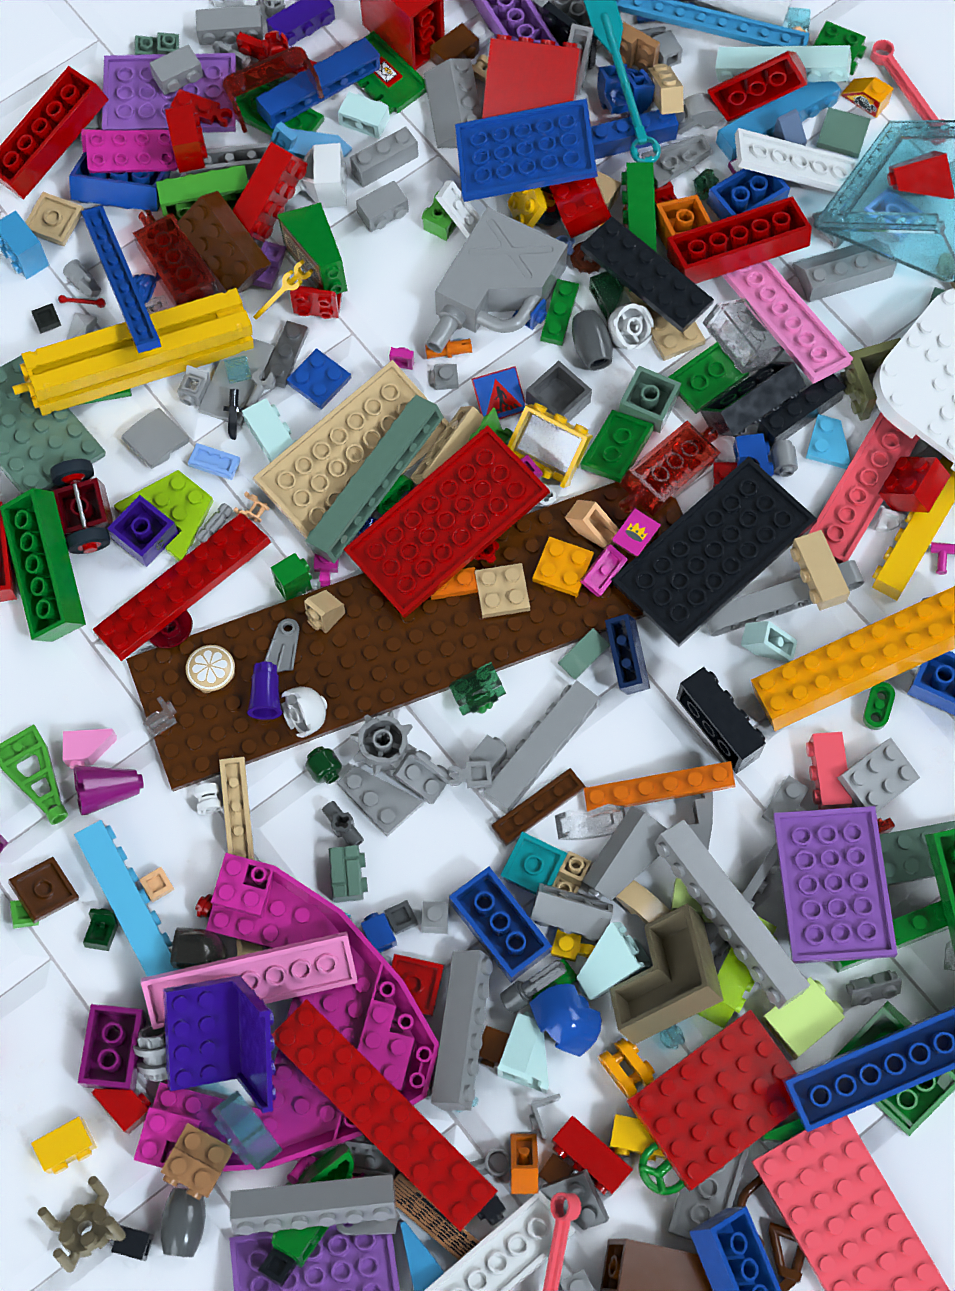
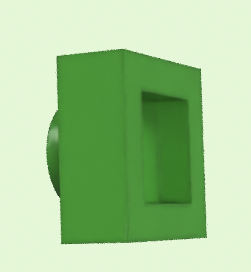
M19 900L10 901L13 929L39 925V921L36 923L32 922Z

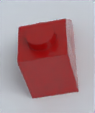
M94 1089L91 1092L127 1134H130L145 1121L149 1106L152 1104L142 1092L138 1095L133 1090Z

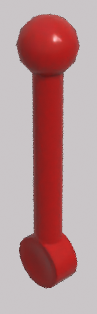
M65 295L58 297V301L62 304L66 302L93 304L99 308H103L106 305L103 298L88 300L68 298Z

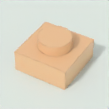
M162 867L139 879L152 902L175 890Z

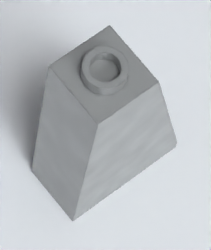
M631 806L582 880V882L590 887L588 892L598 899L604 896L612 901L660 856L654 844L659 835L666 831L667 828L644 811Z

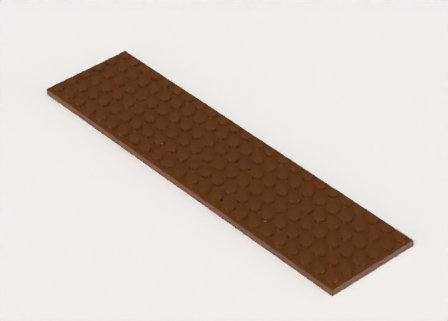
M661 466L627 477L623 484L614 482L525 514L495 540L499 544V549L495 553L496 560L494 563H488L482 559H473L463 568L475 567V570L522 563L530 611L482 618L477 592L431 600L430 596L404 618L373 582L362 573L190 635L184 642L175 647H157L127 658L126 661L172 791L174 792L220 775L219 760L244 757L245 764H250L365 721L364 716L367 714L374 718L579 642L592 628L598 633L606 632L605 620L625 614H629L635 620L646 617L612 583L609 584L604 593L599 597L582 584L578 597L533 582L532 579L549 536L593 551L594 556L589 568L603 551V548L577 533L565 519L577 500L596 502L619 529L633 510L637 509L661 524L659 536L665 532L683 513ZM327 590L343 603L345 608V614L327 633L321 629L315 630L308 623L304 604L308 597ZM287 618L293 619L298 623L299 636L294 669L277 673L279 676L280 704L285 702V697H281L285 691L300 686L312 688L320 696H323L327 703L324 724L317 731L303 738L296 735L299 732L295 727L290 729L283 711L280 717L269 720L255 719L247 714L251 696L253 667L256 663L264 662L278 624ZM286 625L284 631H291L293 627ZM206 645H217L223 647L231 654L235 664V676L225 687L210 693H204L190 683L186 674V664L190 655L198 648Z

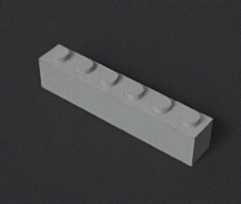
M576 680L572 686L568 684L560 695L562 697L557 704L553 702L545 712L547 716L542 722L538 720L530 730L532 734L527 740L522 739L516 746V753L511 759L507 757L499 767L501 771L496 777L492 776V787H484V797L505 814L515 807L598 707L600 697Z
M481 950L453 951L431 1103L443 1111H471L472 1101L475 1098L474 1086L476 1075L479 1071V1050L482 1047V1029L486 1020L485 1007L486 1000L489 997L490 974L493 970L492 958Z
M393 1174L230 1191V1222L234 1235H250L266 1231L277 1232L285 1229L301 1230L314 1226L329 1227L334 1224H357L361 1221H385L389 1218H397Z

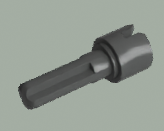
M556 960L527 981H516L500 994L503 1005L513 1014L528 1006L533 1000L534 994L566 973L564 963Z

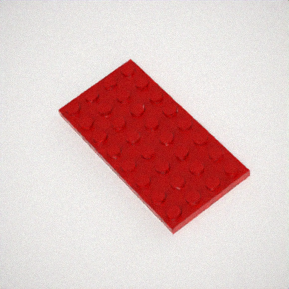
M487 425L347 545L344 551L398 612L406 618L550 494V490Z

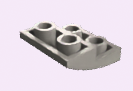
M160 408L140 419L121 437L151 469L169 460L170 454L188 444L190 438Z

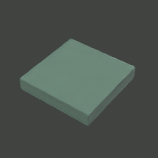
M828 107L816 147L859 158L871 119Z

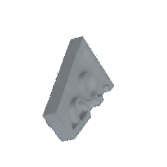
M354 766L337 782L338 786L387 837L424 804V801L357 766Z

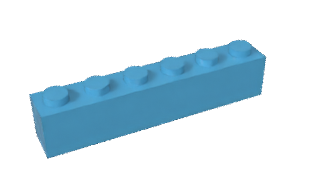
M833 81L807 82L808 85L765 104L719 129L716 144L726 157L733 161L737 159L735 133L738 128L773 137L778 117L797 109L801 122L809 117L813 118L823 109L831 108L838 102L841 88Z

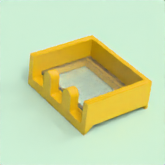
M541 404L526 405L507 446L520 459L528 454L542 471V477L546 479L553 478L561 482L560 487L562 488L570 486L571 480L593 435L587 433L588 429L582 425L576 424L574 426L568 423V419L560 414L555 413V415L546 412L547 408Z

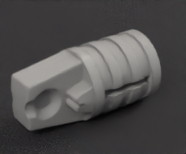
M74 259L67 263L63 269V274L72 284L89 298L99 296L102 289L81 262Z

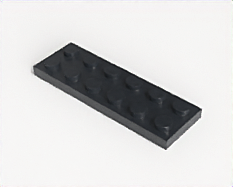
M612 216L581 244L580 250L681 333L695 322L714 302L710 295Z

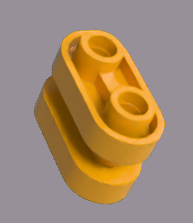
M621 1038L614 1044L617 1050L615 1054L611 1055L609 1051L605 1050L598 1056V1059L622 1093L629 1099L638 1092L634 1086L640 1081L644 1086H647L654 1080L653 1074L655 1070L647 1060L644 1062L637 1054L639 1049L629 1040ZM623 1060L633 1072L630 1076H627L619 1065Z

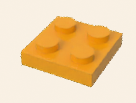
M549 536L532 581L578 597L582 587L580 581L589 569L594 552Z

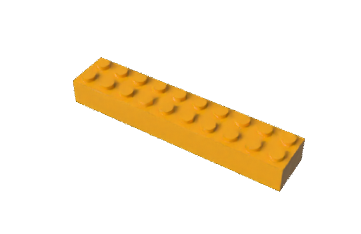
M955 586L751 679L753 692L774 732L955 649Z

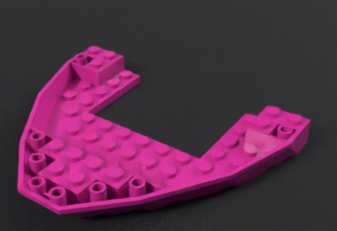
M225 853L211 900L213 907L206 931L268 948H276L347 931L358 983L292 998L287 1018L307 999L412 1105L425 1099L438 1056L439 1042L403 979L340 908L274 865ZM278 1048L274 1061L275 1075L272 1076V1084L276 1091L273 1111L262 1113L258 1108L188 1089L170 1091L167 1084L160 1082L153 1107L148 1109L133 1160L163 1168L187 1123L234 1148L222 1172L273 1168L361 1137L364 1134Z

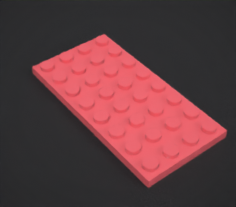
M844 1116L809 1132L803 1130L751 1161L825 1291H950L848 1116Z

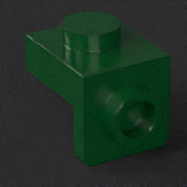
M91 908L89 911L91 922L83 940L84 947L109 951L118 928L115 913L105 908Z

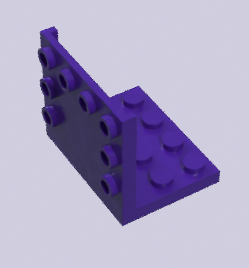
M241 976L163 988L168 1089L175 1091L237 1079L262 1113L273 1111L276 1091L272 1084V1076L275 1075V1064L271 1058V1051L274 1050L275 1043L271 1034V1025L274 1024V1016L272 1010L264 1004L263 999L257 996L255 990L251 989Z

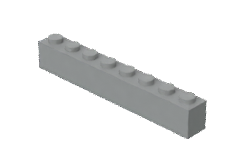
M682 820L662 832L654 844L658 854L667 860L674 875L682 880L687 887L689 895L700 904L704 915L712 920L718 928L720 936L728 941L734 949L737 959L742 961L749 969L752 979L764 989L768 1000L780 1010L802 995L810 986L809 982L686 821Z

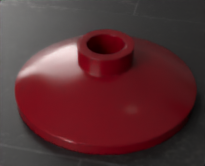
M187 610L150 638L151 644L158 648H172L184 642L193 628V620Z

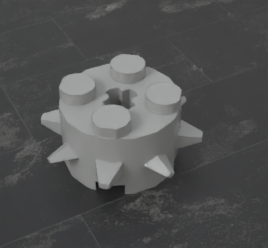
M389 711L387 716L379 715L375 719L368 714L365 715V723L362 725L359 733L350 735V738L358 742L359 751L353 760L355 762L364 761L365 764L373 768V775H377L380 771L397 769L408 751L417 750V748L408 743L407 735L413 729L412 724L401 725L394 718L392 711ZM383 741H387V744L385 746L379 745L382 744Z

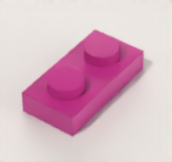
M611 544L606 545L580 582L599 597L604 593L612 582L611 579L618 574L628 559Z

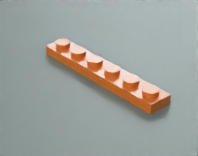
M728 761L584 788L587 812L592 814L736 788L732 763Z

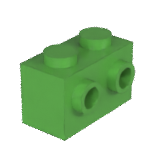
M437 192L434 196L433 204L430 208L427 207L422 214L423 229L447 241L457 225L435 198L438 194Z

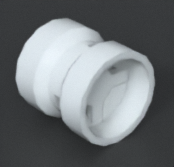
M205 783L194 788L195 797L198 798L199 802L197 804L198 814H212L223 809L221 800L218 799L219 786L217 783Z

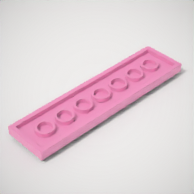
M769 260L722 275L813 384L851 365L853 357Z
M347 931L141 978V985L153 1030L165 1027L163 988L241 976L250 988L255 990L257 996L263 999L264 1004L358 983Z

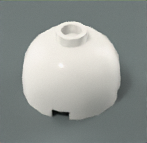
M632 303L625 304L616 308L610 315L607 328L611 340L616 346L626 350L640 349L646 346L652 338L650 333L651 327H654L651 313L646 307Z
M300 686L289 689L282 694L281 697H285V702L281 703L285 720L290 729H294V727L299 733L296 735L298 737L308 736L324 724L327 703L325 698L320 696L315 690Z

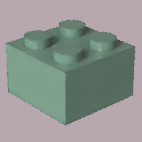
M639 365L620 401L618 412L654 424V431L661 433L679 397L681 383Z

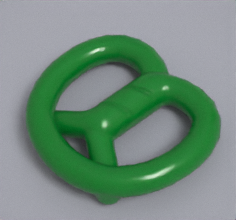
M653 1142L643 1151L638 1165L640 1177L644 1184L656 1194L671 1195L677 1193L685 1187V1184L680 1179L674 1185L665 1187L663 1177L672 1169V1165L667 1159L657 1168L647 1165L649 1157L654 1151L659 1149L658 1145ZM648 1174L656 1178L657 1184L651 1180Z

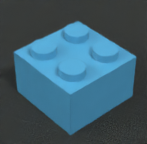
M16 210L0 219V251L6 259L8 257L11 259V265L18 274L22 273L26 279H29L50 266L40 241Z

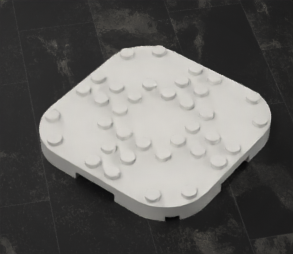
M950 289L939 294L888 354L874 375L873 390L876 391L878 398L875 402L886 419L911 439L915 435L919 436L954 463L951 466L953 471H955V289Z

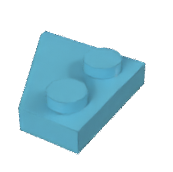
M820 414L817 415L806 454L807 459L843 469L848 468L851 459L841 420Z

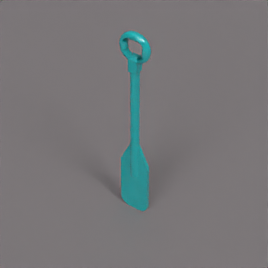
M583 0L591 28H594L593 34L610 52L615 64L635 130L636 140L630 148L631 156L636 162L655 163L660 157L661 146L657 140L646 135L620 54L623 23L616 0ZM647 142L653 144V152L656 155L654 157H645V159L640 158L638 149L635 147L647 144Z

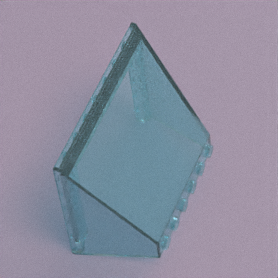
M955 120L889 121L814 222V228L943 282H955V198L946 199L893 189L892 186L890 187L887 180V173H890L889 166L931 151L947 153L955 193ZM867 206L874 212L868 211L867 209H865V207Z

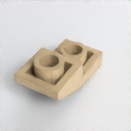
M569 851L552 887L577 894L592 861Z
M635 880L615 897L630 914H636L646 925L671 912L657 897Z

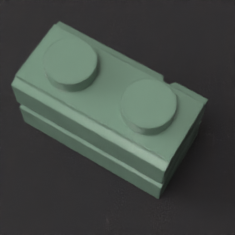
M357 845L329 848L333 902L363 900V892H368L367 877H362L361 868L366 867L365 852L360 853L359 846Z

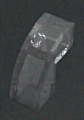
M606 804L588 812L568 810L554 815L558 840H584L612 835L626 815L624 806Z

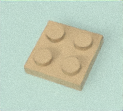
M42 192L25 223L35 236L65 246L82 216L81 211L84 209L81 205Z
M522 563L475 570L482 618L530 611Z

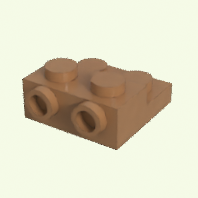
M623 22L620 45L623 64H627V68H632L635 65L639 70L643 69L648 73V68L658 64L660 42Z
M187 1123L160 1171L164 1174L162 1180L174 1187L181 1183L188 1187L186 1193L198 1200H201L202 1196L208 1198L234 1148Z

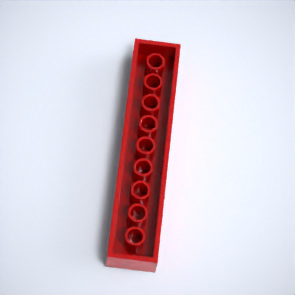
M307 999L272 1033L275 1045L460 1232L498 1192Z

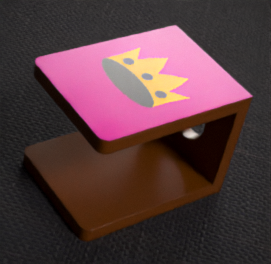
M634 509L613 537V547L628 559L626 563L629 564L659 537L661 524L639 510Z

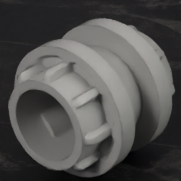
M152 1025L147 1026L139 1031L138 1045L133 1046L135 1054L140 1056L136 1062L137 1071L150 1081L167 1080L165 1027L153 1030Z

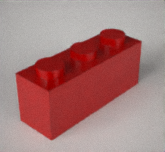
M573 1115L551 1140V1143L554 1144L552 1150L562 1159H565L567 1156L575 1163L572 1167L576 1172L587 1169L591 1179L594 1181L593 1184L596 1190L603 1196L606 1193L612 1196L633 1171L626 1162Z

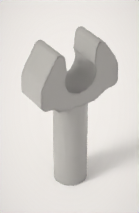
M262 368L253 373L251 379L255 383V388L245 406L246 408L257 403L264 390L274 389L276 379L273 372H270L265 381H262L265 375Z

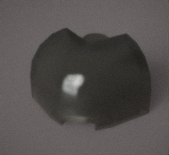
M176 928L170 960L173 968L184 969L229 958L228 950L222 938L214 932L196 928Z

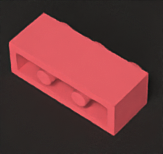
M842 732L812 734L809 742L806 743V753L812 760V766L809 767L810 780L815 782L816 790H813L812 793L814 805L818 804V810L850 808L852 798L837 779V777L848 770Z

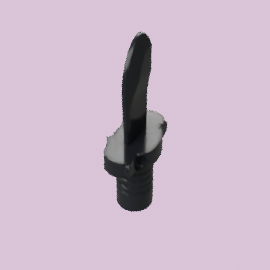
M230 389L229 406H223V411H229L228 434L232 440L237 438V414L244 410V407H238L239 389Z

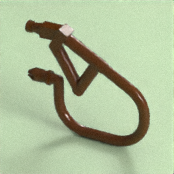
M759 1175L741 1191L736 1207L746 1206L749 1196L763 1184ZM770 1221L767 1232L776 1275L784 1278L779 1283L781 1291H789L801 1281L803 1274L801 1270L805 1255L799 1245H797L791 1268L785 1267L779 1236L794 1242L796 1240L789 1228ZM760 1237V1240H761L762 1245H763V1247H764L765 1242H764V1240Z

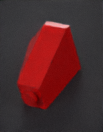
M931 151L889 166L890 173H887V180L889 186H892L895 190L946 199L955 198L947 153Z

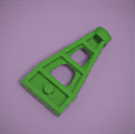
M33 724L0 743V767L3 772L46 814L51 825L65 820L68 817V812L61 801L49 750L36 726ZM36 755L39 760L40 770L30 777H25L17 769V764ZM46 778L50 792L39 797L31 785Z

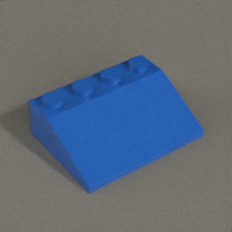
M83 152L69 175L70 198L81 203L90 202L103 206L112 205L124 209L133 208L146 212H158L161 205L156 182L170 178L171 171L90 173L88 171L87 153Z

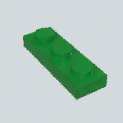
M557 279L540 341L563 346L579 290L578 283Z

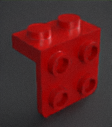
M299 286L296 290H290L294 314L304 317L309 315L320 316L324 319L339 318L342 293L336 295L334 291L320 290L318 287Z

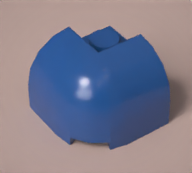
M624 64L638 112L642 114L652 103L655 85L643 69L638 71L627 68V64ZM615 65L598 67L597 89L602 108L608 109L611 114L627 112L630 116Z
M560 984L550 987L529 1003L540 1031H547L551 1038L556 1041V1048L581 1057L597 1041L601 1032V1014L599 1011L589 1008L587 999L582 995H578L575 985Z

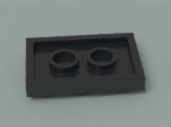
M549 1L543 6L542 19L559 46H563V42H568L572 23L580 24ZM594 35L592 36L587 65L589 70L596 63L598 39Z

